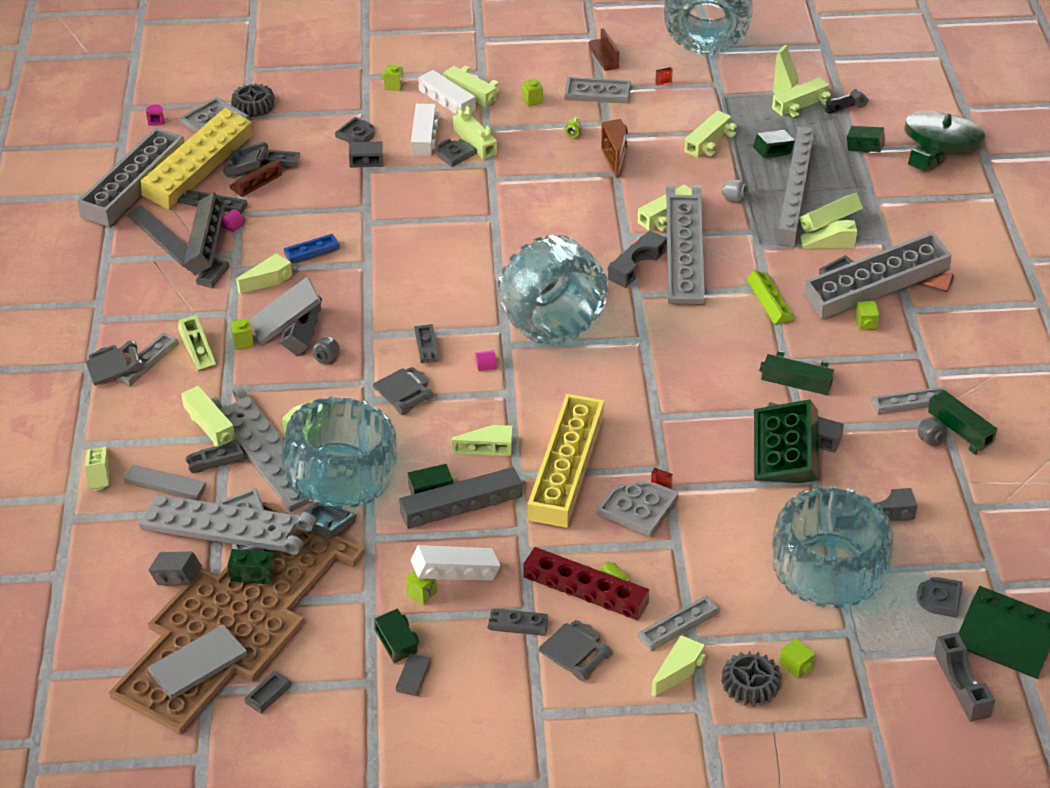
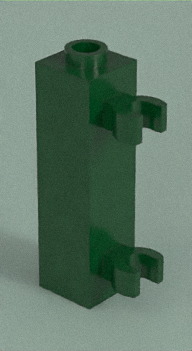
M781 350L777 351L776 356L767 354L765 361H761L759 372H762L761 380L828 396L834 375V369L828 368L830 362L822 360L821 365L817 366L784 358L785 351Z
M943 390L930 398L928 413L970 443L969 451L974 455L977 454V450L982 451L994 443L997 428L947 391Z

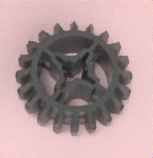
M263 84L243 85V87H238V89L234 90L231 104L233 107L249 115L250 118L252 116L257 117L258 115L263 116L264 113L268 114V111H271L272 107H274L275 96L272 89L268 88V86H263Z
M749 650L746 655L740 652L738 656L733 655L731 660H727L722 669L721 682L724 691L728 692L729 698L735 697L736 703L743 701L744 706L747 703H751L754 707L756 703L763 705L765 701L770 702L772 697H776L781 688L782 676L779 672V666L774 663V659L768 660L767 655L762 657L759 652L756 655L751 654Z

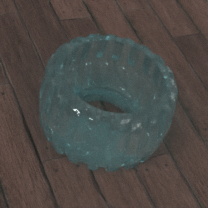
M664 0V19L668 33L671 37L674 36V41L678 45L683 44L686 50L694 49L699 54H702V51L709 52V54H715L718 50L725 52L729 46L732 48L736 46L739 40L745 37L753 14L752 0ZM711 4L719 7L724 12L725 17L702 19L693 16L690 12L696 6Z
M554 234L547 235L545 239L538 237L533 239L532 244L528 245L526 243L521 247L522 250L517 255L514 253L509 258L511 261L509 265H505L501 271L503 277H500L498 280L499 289L497 291L501 308L512 325L535 343L553 345L555 342L563 344L568 339H575L579 336L578 334L590 328L591 323L600 316V310L605 307V297L608 296V281L602 267L591 252L576 240L564 235H559L558 237ZM559 278L551 290L540 295L549 284Z
M332 396L327 399L319 398L314 400L313 403L302 405L299 410L293 413L285 430L282 444L285 479L291 485L294 492L297 494L302 493V497L309 502L312 500L317 501V505L325 507L326 504L334 505V508H342L344 505H349L350 508L358 507L361 502L363 504L372 502L374 497H380L389 486L397 461L396 430L390 418L385 414L383 415L382 410L376 406L372 407L368 402L354 400L351 397L337 398V396Z
M830 486L826 489L815 487L810 492L807 490L797 494L796 498L789 499L784 508L779 512L771 541L773 569L779 582L786 584V590L792 595L797 593L800 600L806 603L810 600L816 602V606L825 607L828 604L833 605L834 608H843L844 604L855 606L860 603L861 599L868 600L874 595L875 591L880 589L890 567L893 552V531L889 518L883 514V509L878 504L871 503L869 497L858 495L851 489L842 490L838 489V487ZM823 546L835 547L845 551L850 557L826 556L816 553L812 549Z

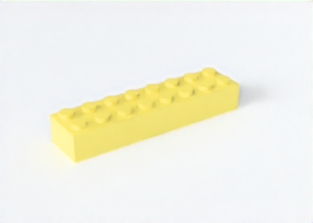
M224 108L141 180L142 196L170 210L177 203L181 195H185L187 190H192L226 160L232 151L237 150L251 137L252 122Z
M566 394L528 502V521L568 528L603 421L604 400Z

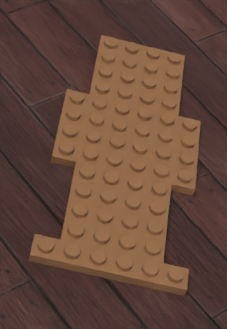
M266 502L262 503L265 511L290 514ZM296 529L293 536H297L303 541V546L298 554L293 555L288 552L269 549L262 550L274 552L276 571L272 585L231 582L228 566L219 575L201 568L192 584H185L148 623L150 630L162 636L109 691L110 698L181 735L235 673L252 682L259 676L305 623L304 617L292 612V608L336 559L354 567L364 556L365 548L337 535L332 539H327L311 531L306 532ZM223 624L247 650V656L171 700L150 675L148 667Z

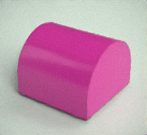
M154 104L146 108L148 125L165 124L162 106Z
M233 209L222 217L220 227L234 232L244 224V218L239 211Z
M494 350L475 352L478 371L497 369Z

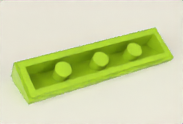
M753 270L748 276L747 282L774 324L794 321L796 319L768 274Z

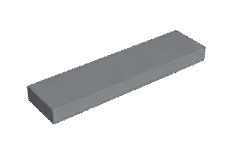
M163 332L138 354L139 359L143 361L144 369L139 372L126 373L116 377L115 380L130 387L179 344L178 339Z
M944 386L874 396L871 402L878 415L927 408L930 404L929 400L934 394H938L943 390L947 391Z
M132 465L124 477V482L127 484L197 501L206 488L204 481L137 465Z
M706 595L638 632V638L652 651L719 614V608Z

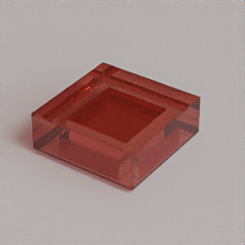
M668 67L656 70L655 84L661 86L672 83L673 69Z
M654 468L651 474V482L672 489L673 474Z

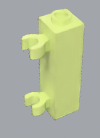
M453 66L443 72L445 78L474 95L476 103L487 107L496 101V93L499 92L496 86L499 82L492 80L490 83H487L467 73L471 70L468 66H464L462 69Z
M818 77L774 94L772 109L781 116L790 113L792 117L799 116L796 110L819 101L826 105L827 98L831 96L829 84Z
M466 106L465 112L458 109V114L453 116V130L464 141L475 147L477 154L482 159L496 155L497 140L491 135L492 130L488 126L485 129L471 116L472 111L468 106Z
M717 110L685 138L684 152L697 158L704 152L708 156H713L715 151L711 149L716 146L715 142L725 134L729 137H734L737 133L732 130H735L737 125L731 123L730 115Z
M683 185L675 189V195H692V189ZM666 194L638 208V223L647 230L655 227L660 231L667 229V226L664 225L667 222Z
M856 192L800 216L799 221H801V226L805 233H808L861 210L863 207Z
M199 386L181 393L183 407L191 415L192 421L198 424L213 441L214 446L220 447L235 439L233 424Z

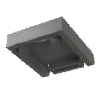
M261 142L232 151L223 170L225 175L230 177L258 169L267 152L268 144Z
M323 500L298 514L299 516L305 512L312 514L316 518V523L311 532L327 539H332L354 524L357 517L356 514H350L349 511L330 503L326 505V502Z

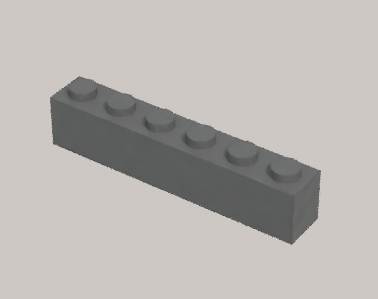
M215 192L198 202L183 264L195 276L211 267L225 208V203Z
M514 467L399 498L400 513L408 529L520 498L522 497V481Z

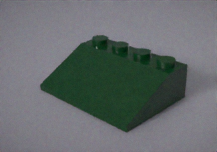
M811 399L754 409L755 481L805 483L819 480L818 409Z
M979 585L958 633L968 652L1038 679L1050 653V612Z

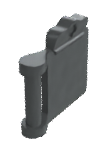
M128 341L118 349L116 345L101 348L91 353L89 360L86 361L94 385L129 372H139L144 369L143 361L139 359L135 341ZM124 353H130L131 364L127 365Z
M414 367L406 370L402 368L373 383V388L390 402L401 415L416 404L433 398L431 389L426 387L428 386V380L424 377L423 372L417 371ZM421 392V394H419V395H417V396L411 398L410 400H408V401L402 403V401H404V400L410 398L411 396H413V395H415V394Z
M578 620L573 621L570 625L565 623L539 647L540 653L570 671L583 682L588 678V674L604 658L608 659L613 654L609 646L598 643L600 634L594 631L591 625L583 624ZM594 650H596V651L598 652V653H597L589 662H587L583 667H579V666H578V665H579L583 660H585Z

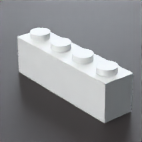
M432 70L419 77V91L456 115L458 114V109L465 112L466 106L472 112L476 110V97L436 71Z
M416 103L411 137L412 156H431L432 149H435L437 120L439 119V111L435 109V104Z
M418 545L411 558V563L418 579L493 581L500 568L499 561L492 548Z

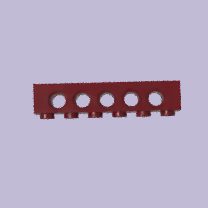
M537 547L533 548L523 563L524 578L564 592L567 595L580 598L588 603L596 604L607 610L617 612L628 618L639 620L649 603L648 588Z

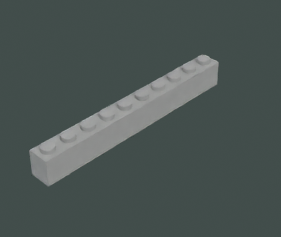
M798 127L778 230L777 245L795 247L815 130L808 127Z

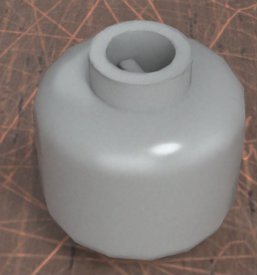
M728 180L722 187V194L727 201L742 202L748 196V185L743 180Z

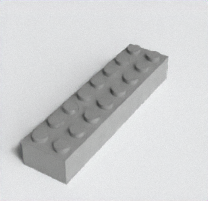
M159 128L152 130L77 201L80 217L110 227L142 195L141 180L184 144V136Z
M930 232L805 280L804 296L822 320L856 307L857 302L874 300L950 270L952 255L935 233Z

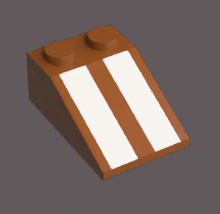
M621 119L602 122L601 150L616 178L620 176L625 157V148H627L626 135L628 134V129Z

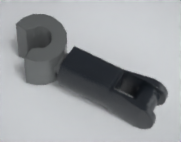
M854 89L850 95L827 100L825 112L831 114L840 109L853 106V103L857 107L862 108L867 105L869 99L862 92Z

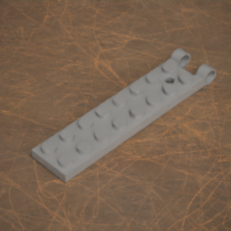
M666 185L668 304H704L701 186H692V195H675V185Z
M242 385L232 390L237 402L223 408L217 397L211 398V401L233 424L234 441H239L242 452L290 512L325 496L324 488L249 398Z
M157 495L139 522L141 530L252 546L296 555L303 546V541L297 536H293L296 529L306 532L311 531L316 523V518L306 512L299 516Z

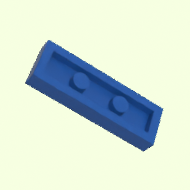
M332 233L284 248V254L292 264L340 249V245Z

